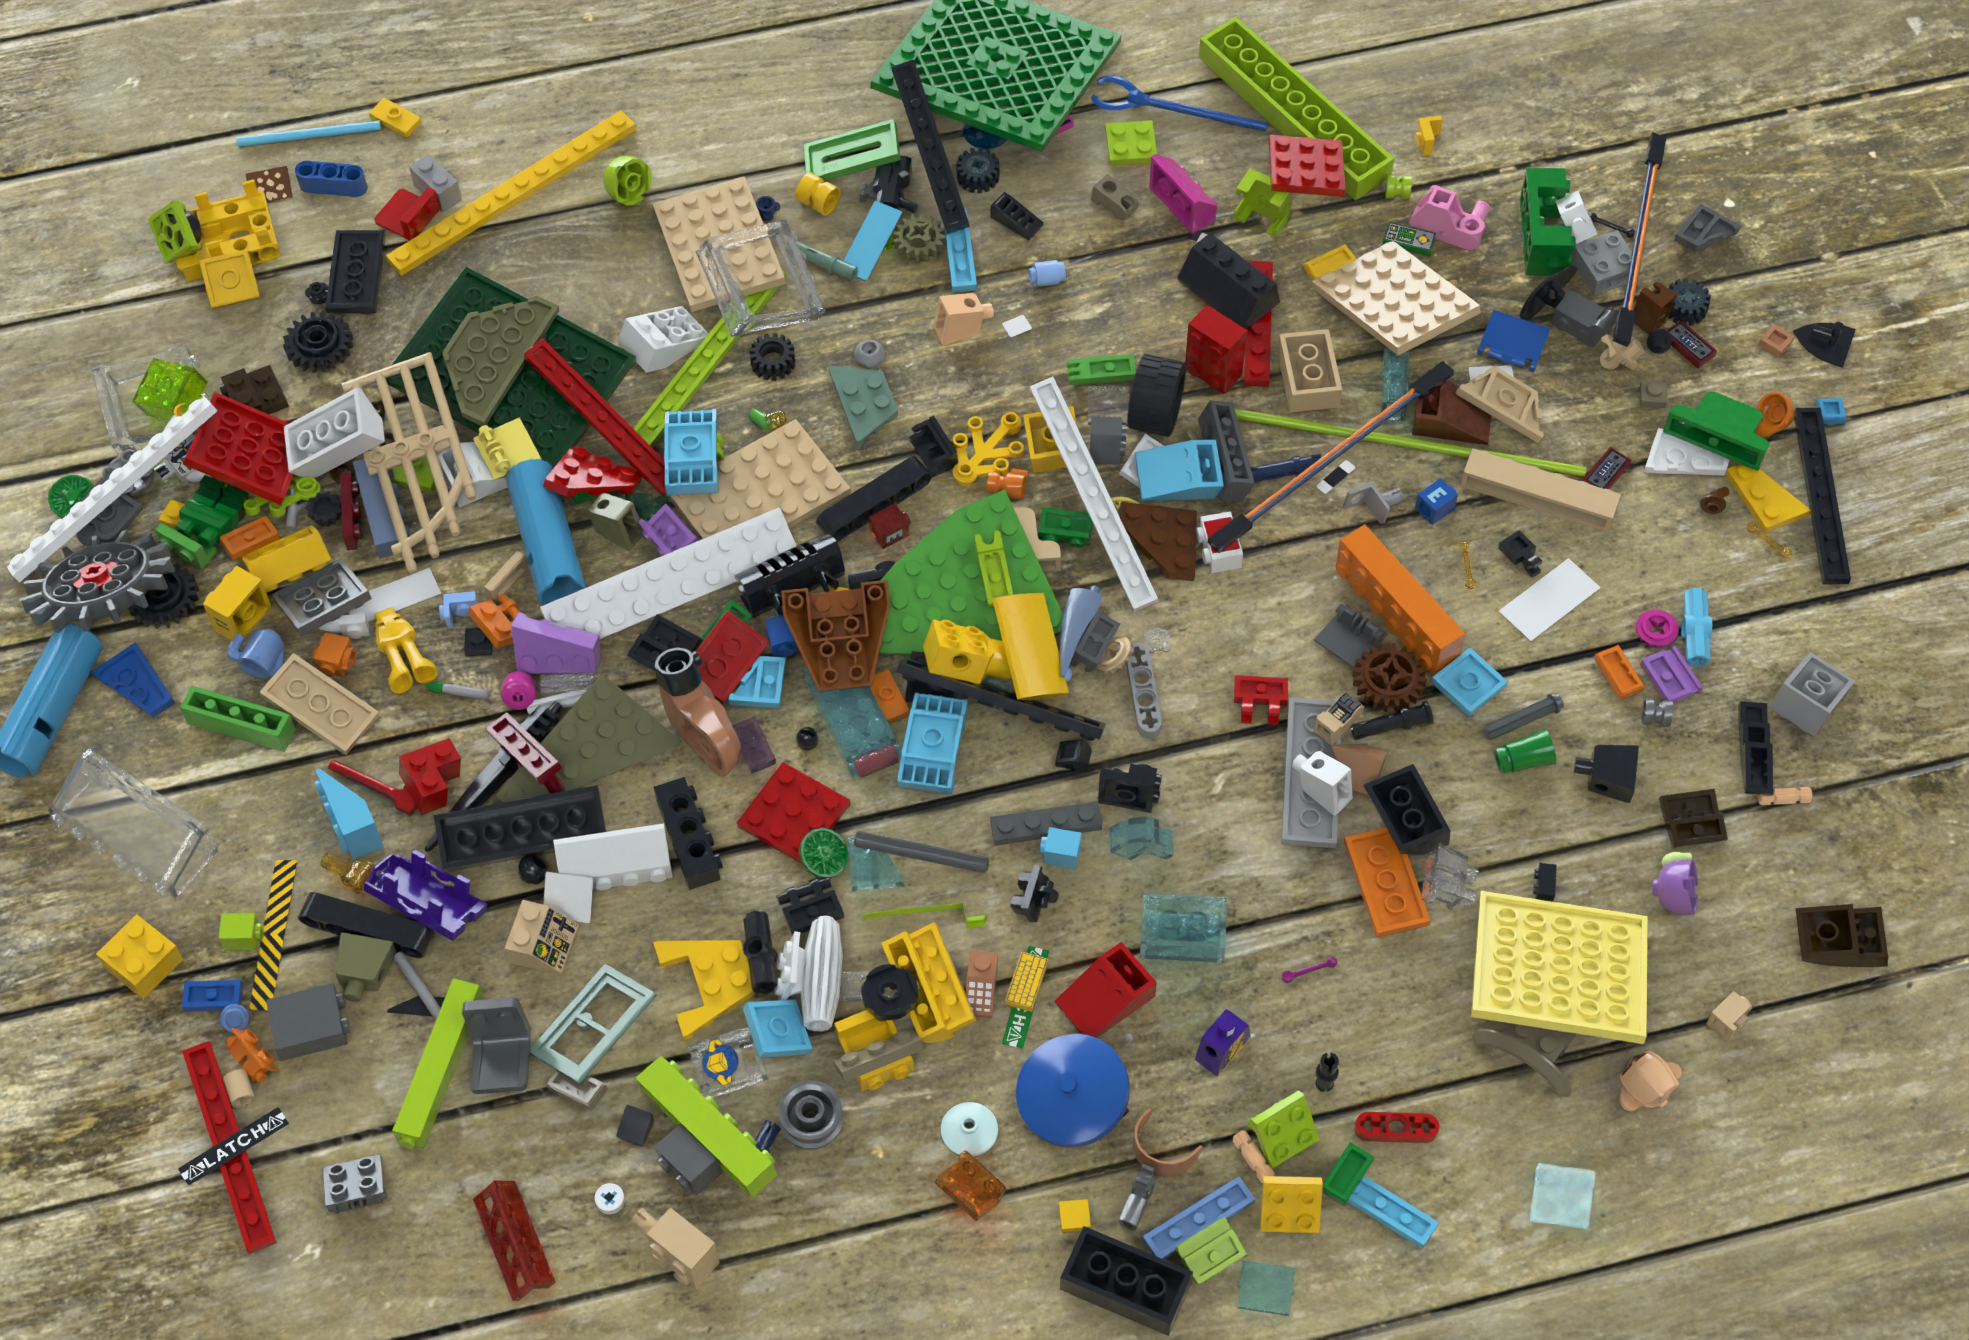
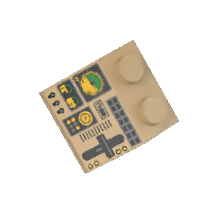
M522 900L504 948L508 962L562 975L577 935L579 924L550 906Z

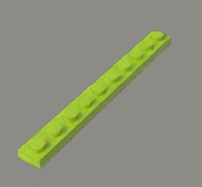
M782 271L786 280V272ZM780 286L737 298L633 429L652 448L665 433V412L683 411Z

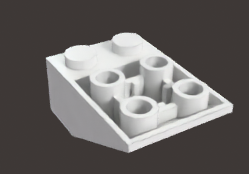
M683 306L626 318L617 342L627 352L636 356V362L647 373L664 369L698 348L709 333Z
M475 442L460 443L473 487L475 488L476 499L468 500L463 488L456 502L459 508L508 487L505 479L506 476L494 480ZM448 448L436 454L444 480L451 490L458 474V469L452 450Z

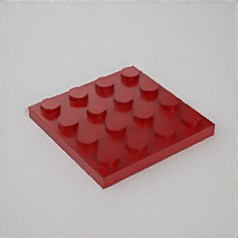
M214 391L210 403L216 408L217 412L198 428L183 465L281 505L294 475L288 470L284 426L290 423Z

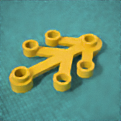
M1007 412L1001 418L1000 427L985 443L982 437L983 420L977 416L971 417L968 420V430L972 434L975 454L970 460H968L966 452L968 437L963 433H957L953 436V446L957 451L958 464L953 468V477L960 485H971L978 476L989 475V472L999 473L1001 476L1008 473L1009 463L1004 458L1012 457L1017 459L1022 457L1024 445L1019 441H1013L1009 444V447L994 448L1006 435H1014L1020 431V417L1014 412ZM972 424H979V426L974 427ZM1018 448V449H1020V450H1019V451H1013L1012 449ZM996 459L993 465L979 466L984 460ZM1003 465V466H1005V467H1004V468H998L997 466Z

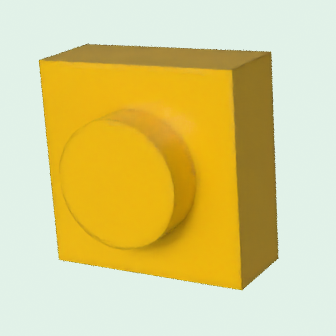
M170 499L158 519L159 522L172 529L177 527L180 521L179 511L185 504Z

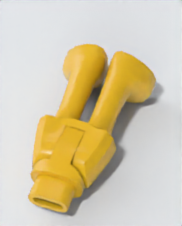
M392 607L377 612L374 615L377 621L375 623L376 646L378 651L387 655L391 664L392 671L388 679L391 691L398 694L404 693L413 684L410 671L399 653L402 650L405 651L416 681L422 684L433 681L438 675V670L432 661L423 658L414 642L417 634L413 627L400 614H396Z

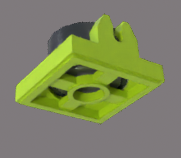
M180 200L171 201L147 219L165 264L173 263L178 258L196 254V251L202 250L200 244L202 236L200 222L193 212L184 211L186 210L185 204L181 203Z

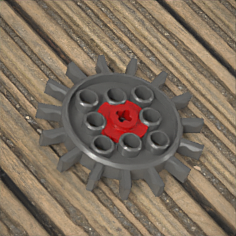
M121 531L115 542L101 544L97 535L91 536V546L75 553L66 546L62 548L65 559L58 564L40 563L38 565L42 577L45 579L24 581L23 585L28 596L20 599L26 614L30 613L34 625L37 627L50 619L54 631L60 633L70 621L80 622L84 632L89 631L93 620L108 616L115 623L121 621L120 612L135 604L144 609L149 606L145 598L148 590H166L168 588L163 574L175 572V566L167 543L163 542L156 545L152 534L146 533L132 544L127 531Z

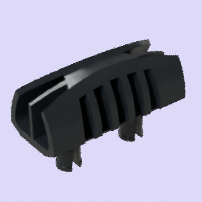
M824 533L735 575L734 578L741 584L738 587L742 594L739 596L748 612L752 614L751 617L755 618L774 608L779 615H783L781 591L808 588V592L822 586L825 592H829L828 585L836 591L839 587L837 578L845 575V567L837 541L830 534Z

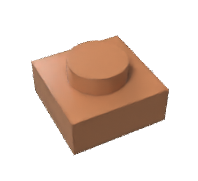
M1773 324L1760 339L1758 345L1780 358L1793 343L1795 336Z

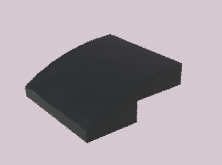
M657 614L645 634L640 633L627 656L655 671V661L661 653L672 648H684L690 652L696 651L701 644L699 642L700 637Z

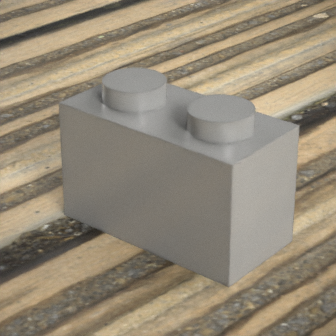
M429 154L409 166L413 184L421 193L427 187L436 190L441 212H445L462 200L458 181Z

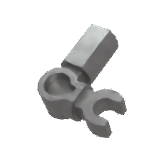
M1142 1164L1141 1172L1137 1173L1131 1191L1132 1194L1129 1195L1119 1219L1120 1225L1131 1230L1137 1229L1147 1205V1200H1149L1156 1183V1179L1152 1176L1154 1168Z

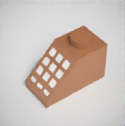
M970 951L966 996L975 1017H993L998 953Z

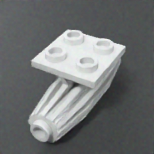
M820 916L811 924L805 950L799 946L800 932H794L790 941L785 942L783 953H779L777 960V969L781 970L780 978H777V986L774 993L779 995L778 1000H787L789 996L801 993L804 1027H807L809 1030L822 1032L832 1027L840 998L843 953L839 923L830 916Z

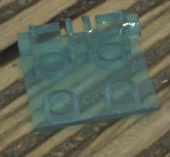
M1537 1162L1536 1170L1533 1173L1534 1188L1529 1221L1588 1229L1595 1171Z

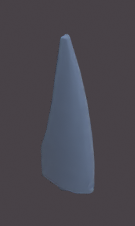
M1091 586L1089 590L1084 588L1070 589L1063 614L1060 635L1062 678L1067 673L1078 643L1097 613L1103 596L1099 593L1100 588L1097 586Z

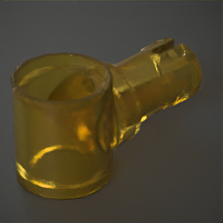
M330 852L323 855L320 863L322 868L338 874L343 884L357 893H363L364 882L368 880L375 867L372 862L363 857H356L355 860H345Z

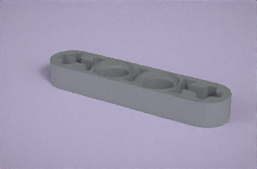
M1134 643L1132 649L1134 653H1139L1141 665L1137 666L1136 657L1133 653L1129 656L1130 661L1126 662L1137 729L1141 736L1154 738L1161 732L1162 719L1150 653L1144 644ZM1143 674L1149 680L1144 684H1139L1134 680V677ZM1142 697H1148L1153 703L1150 706L1144 707L1138 703V700ZM1146 715H1150L1153 728H1148V725H1146Z

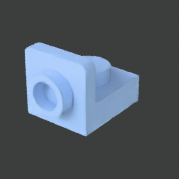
M475 591L443 594L444 605H439L441 621H446L448 629H453V616H469V607L478 604Z

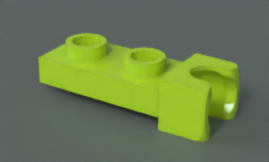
M998 530L994 532V542L992 544H985L979 534L974 536V545L988 607L994 606L992 599L996 597L1014 595L1003 550L1001 533Z

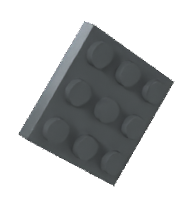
M341 558L272 594L277 606L301 637L315 632L324 624L339 619L341 615L363 606L365 602L372 599L366 587Z

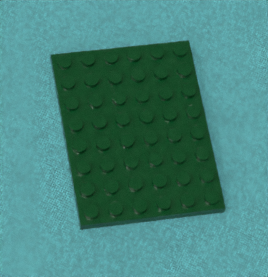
M466 266L392 365L431 352L452 419L480 433L479 428L482 426L463 418L442 352L468 313L490 311L495 306L511 302L513 304L525 302L527 298ZM559 315L555 317L542 338L606 402L636 362L635 355ZM528 362L487 423L489 428L494 429L520 417L541 460L547 461L552 465V468L558 464L572 446L577 445L590 427V424ZM425 365L411 369V375L420 402L439 412ZM400 373L386 378L389 386L407 395Z

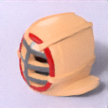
M1646 1051L1632 1056L1619 1077L1622 1083L1619 1096L1621 1106L1624 1110L1631 1112L1643 1106L1645 1108H1663L1668 1104L1667 1099L1679 1085L1678 1079L1682 1074L1681 1068L1678 1064L1665 1062L1664 1059L1653 1051Z

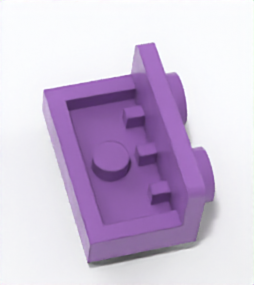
M667 504L648 522L642 518L638 521L643 528L641 533L650 542L655 541L658 545L656 550L662 556L700 541Z

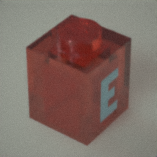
M896 504L869 517L870 532L882 549L909 536V525L911 524L909 516L905 511H900Z

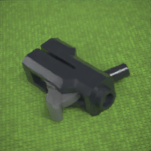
M900 155L901 160L877 166L873 182L860 186V202H864L869 197L897 210L903 208L915 213L918 205L906 200L903 194V189L910 185L912 158Z

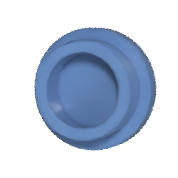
M238 1004L228 1005L220 1014V1023L229 1032H233L231 1030L232 1027L243 1030L249 1022L248 1011Z

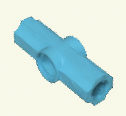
M1692 588L1686 590L1683 595L1684 616L1681 634L1682 638H1685L1686 663L1692 667H1702L1708 665L1711 660L1710 638L1712 635V617L1708 616L1707 592L1702 590V588Z

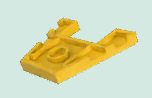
M741 940L653 942L661 968L687 960L690 961L704 1006L676 1014L684 1041L692 1038L693 1034L701 1028H706L714 1023L713 1020L726 1011L729 1013L756 994L751 987L749 964L746 955L743 953Z

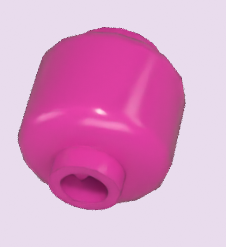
M516 671L510 673L502 683L501 697L503 702L514 710L528 708L536 696V683L534 679L525 672Z

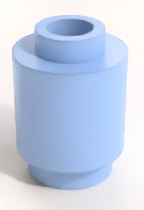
M1057 260L1033 263L1032 268L1028 270L1030 283H1034L1035 287L1059 285L1060 282L1066 280L1064 263Z

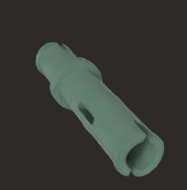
M796 239L791 241L788 248L790 254L826 269L829 274H837L850 281H854L857 277L858 267L842 261L839 256L828 255Z

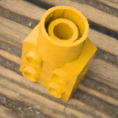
M933 619L923 645L929 673L980 684L987 676L1004 680L1012 678L1003 641L989 638L983 631L974 626L963 627L955 625L948 620L938 621Z

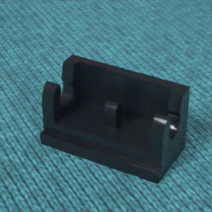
M934 415L929 417L928 420L912 427V431L915 434L909 437L910 442L926 468L932 474V477L945 473L958 464L957 451Z

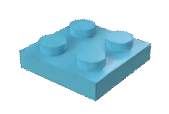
M1468 648L1433 676L1431 683L1470 717L1505 689L1508 681L1474 650Z
M796 999L747 1002L743 1007L759 1058L807 1055L812 1050Z

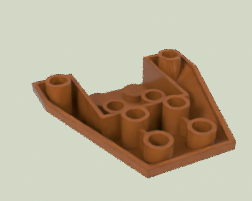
M887 580L861 583V589L812 594L808 593V588L781 591L784 619L818 692L872 687L890 609Z

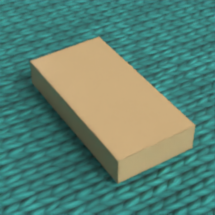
M516 551L484 586L487 600L492 599L497 604V598L503 593L506 594L528 570L524 554Z

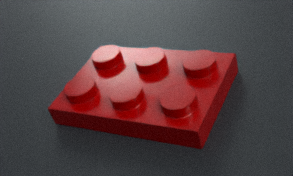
M728 610L696 650L703 662L699 666L702 681L709 687L715 700L719 701L722 705L770 642Z

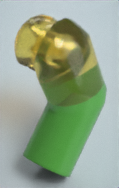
M756 408L748 416L750 420L765 430L781 427L788 419L783 411L763 414Z

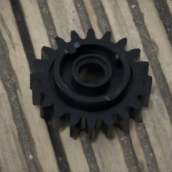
M321 311L318 317H316L314 312H311L308 319L306 316L301 315L302 322L294 320L292 321L294 328L289 327L286 329L288 335L283 336L285 353L288 360L293 362L294 367L301 365L302 371H306L308 367H311L312 373H315L317 368L321 367V370L326 372V366L328 365L335 369L334 362L344 363L342 356H350L349 349L353 348V335L349 324L344 323L342 317L336 319L333 312L328 317L325 316L324 311Z
M178 563L174 564L175 572L163 574L168 588L166 590H148L145 598L149 606L144 609L133 604L127 608L130 615L134 616L137 623L143 621L145 627H149L153 622L156 629H159L163 622L167 628H170V621L172 620L180 624L179 616L182 615L188 618L187 609L195 610L194 602L199 600L197 594L199 588L194 575L189 574L186 567L180 569Z

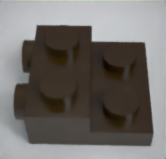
M270 365L246 373L245 369L242 368L220 377L223 384L218 386L222 395L266 414H272L289 407Z

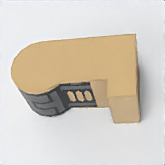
M1348 693L1343 694L1326 712L1323 711L1316 717L1314 732L1330 745H1333L1359 718L1364 706Z

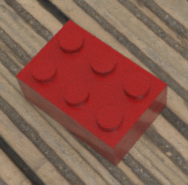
M1206 305L1188 323L1185 357L1188 373L1200 378L1212 389L1225 394L1243 374L1247 330Z

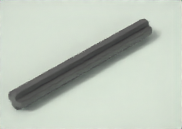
M862 831L856 833L854 846L858 848L986 873L989 865V858L985 856Z

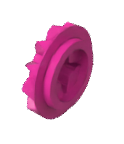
M1648 610L1639 616L1636 623V633L1639 634L1640 640L1649 643L1650 647L1656 645L1662 648L1664 645H1671L1677 638L1679 631L1675 618L1662 610ZM1662 627L1661 634L1658 631L1651 633L1652 628Z

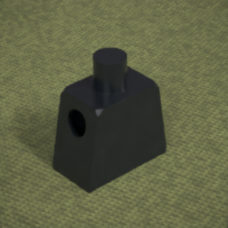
M1596 745L1594 746L1591 759L1575 758L1573 773L1589 775V791L1630 803L1635 791L1639 746Z

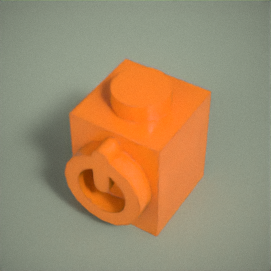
M325 632L320 644L314 648L313 660L317 669L326 676L344 677L345 672L353 668L357 652L356 648L352 646L349 637Z

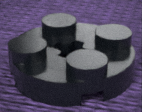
M893 964L878 966L872 969L866 976V980L861 988L862 1002L867 1011L874 1015L878 1021L900 1019L916 1008L918 998L917 981L907 969L904 971L901 968H896V965ZM887 987L898 991L893 997L883 995Z

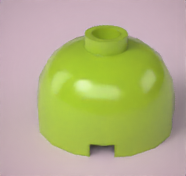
M619 156L611 160L603 174V184L608 195L625 205H635L644 198L641 195L645 192V189L649 190L651 186L652 174L650 167L643 160L634 156Z

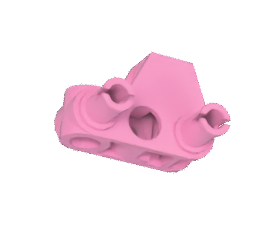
M1433 185L1430 187L1429 192L1418 202L1409 225L1410 227L1435 232V239L1463 249L1473 250L1481 244L1482 235L1486 229L1484 220L1490 210V206L1484 201H1477L1472 214L1463 212L1456 192Z

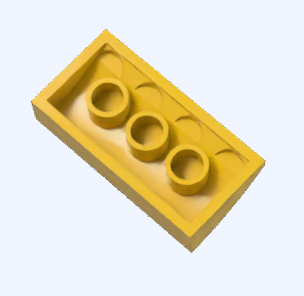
M1044 593L1016 594L992 599L1017 700H1056L1068 694L1066 679L1061 677L1060 655Z

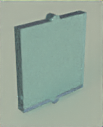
M1243 1260L1241 1280L1237 1284L1238 1288H1240L1237 1309L1289 1316L1291 1296L1295 1294V1290L1292 1288L1295 1268Z

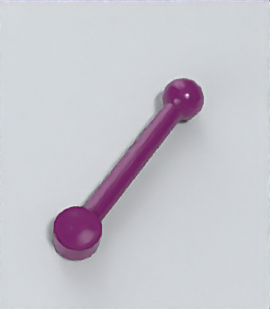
M1329 957L1325 962L1295 972L1285 971L1282 974V980L1285 983H1290L1295 977L1325 967L1333 968L1337 965V959Z

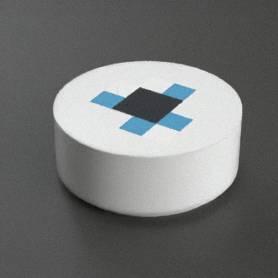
M608 1183L598 1188L595 1193V1202L599 1211L610 1215L619 1212L623 1208L625 1197L618 1185Z

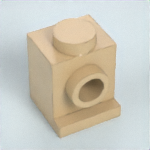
M1733 991L1712 1011L1706 1024L1725 1041L1729 1042L1733 1038L1736 1029L1739 1031L1748 1022L1749 1017L1747 1014L1752 1009V1004L1747 998L1739 996Z

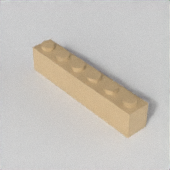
M1473 448L1461 481V487L1608 533L1621 494L1610 489L1599 488L1584 481L1570 479L1558 473L1544 471L1536 466H1528L1515 462L1510 458H1502L1487 451Z

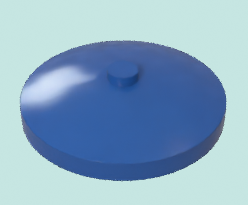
M1084 1034L1059 1036L1039 1046L1024 1063L1016 1086L1017 1106L1026 1125L1045 1142L1066 1148L1086 1146L1108 1135L1122 1119L1130 1097L1129 1075L1121 1058L1107 1043Z

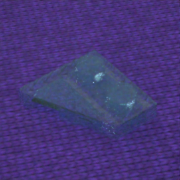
M855 837L847 838L852 891L905 887L904 877L887 853L855 847Z

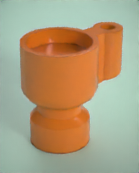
M1013 468L1005 476L989 472L986 491L997 493L998 491L1005 490L1009 498L1022 500L1029 471Z

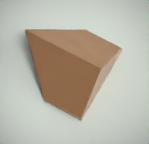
M1364 744L1331 745L1336 760L1351 769L1352 793L1370 798L1364 788V784L1380 777L1388 752Z

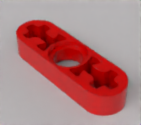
M1363 1112L1357 1117L1354 1130L1357 1137L1363 1141L1430 1143L1437 1137L1439 1122L1436 1117L1427 1113ZM1365 1121L1370 1122L1372 1126L1371 1132L1366 1131L1364 1127ZM1381 1121H1385L1384 1126H1383V1132H1384V1133H1381V1132H1380V1130H1381V1127H1380ZM1393 1121H1399L1404 1125L1405 1131L1400 1134L1393 1133L1389 1129V1124ZM1410 1122H1413V1134L1409 1133L1411 1127ZM1422 1123H1427L1428 1128H1430L1428 1134L1424 1133V1130L1421 1128Z

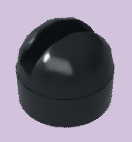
M803 727L797 733V744L801 749L812 750L817 746L818 735L813 728Z

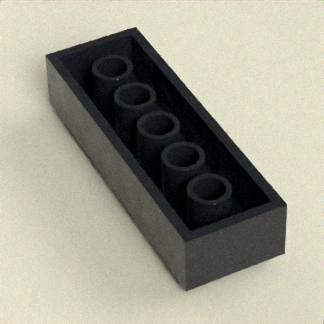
M598 785L433 815L442 869L445 872L521 859L527 855L537 856L555 852L553 840L607 832Z

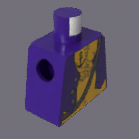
M1226 1009L1202 1036L1195 1060L1218 1077L1250 1040L1249 1025ZM1215 1050L1217 1055H1213L1210 1051Z

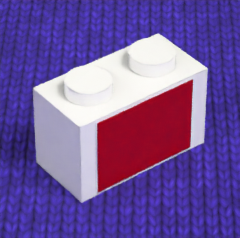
M1231 511L1200 517V526L1196 528L1197 540L1199 543L1202 542L1204 549H1202L1204 564H1209L1211 573L1242 568L1243 552L1239 539L1220 553L1208 544L1210 536L1233 520Z

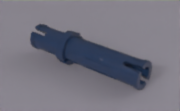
M1321 453L1300 458L1294 456L1287 461L1250 468L1255 483L1291 475L1297 477L1322 457Z

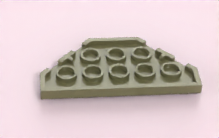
M539 296L527 298L525 302L517 304L511 302L495 306L490 311L482 313L476 311L467 314L442 352L463 418L480 426L487 425L527 363L524 359V353L543 338L559 313L558 305Z

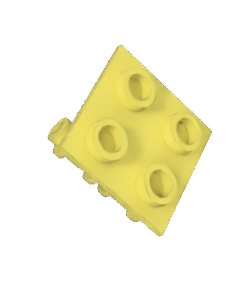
M520 417L494 429L484 425L479 428V436L473 438L494 480L506 476L507 472L521 461L529 459L541 460Z

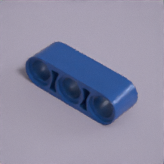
M307 160L299 162L295 167L297 181L303 192L359 197L365 194L368 189L364 171L358 165Z

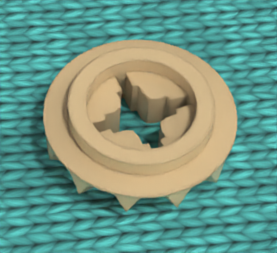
M1126 637L1112 639L1096 667L1104 674L1109 672L1114 674L1118 668L1123 669V665L1130 661L1129 656L1134 653L1131 641Z

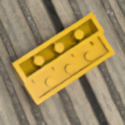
M935 922L911 934L904 931L881 943L889 964L896 965V968H901L904 971L907 969L917 981V1005L909 1014L918 1037L922 1042L938 1043L955 1037L954 1032L977 1021L939 927Z

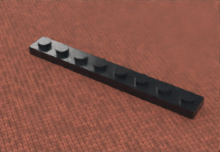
M914 59L892 66V73L946 233L949 234L970 227Z
M1795 408L1794 420L1809 508L1811 510L1810 514L1822 584H1849L1851 576L1821 408Z
M905 657L899 662L896 673L902 674V678L908 681L917 682L920 680L928 683V687L936 690H943L945 688L953 691V695L967 699L969 696L978 699V703L981 705L1002 707L1004 712L1011 715L1024 714L1029 716V720L1043 724L1045 721L1054 724V728L1057 730L1078 732L1080 737L1087 740H1095V738L1100 740L1106 725L1105 723L1036 700H1017L1016 694L984 683L976 684L929 673L928 665Z

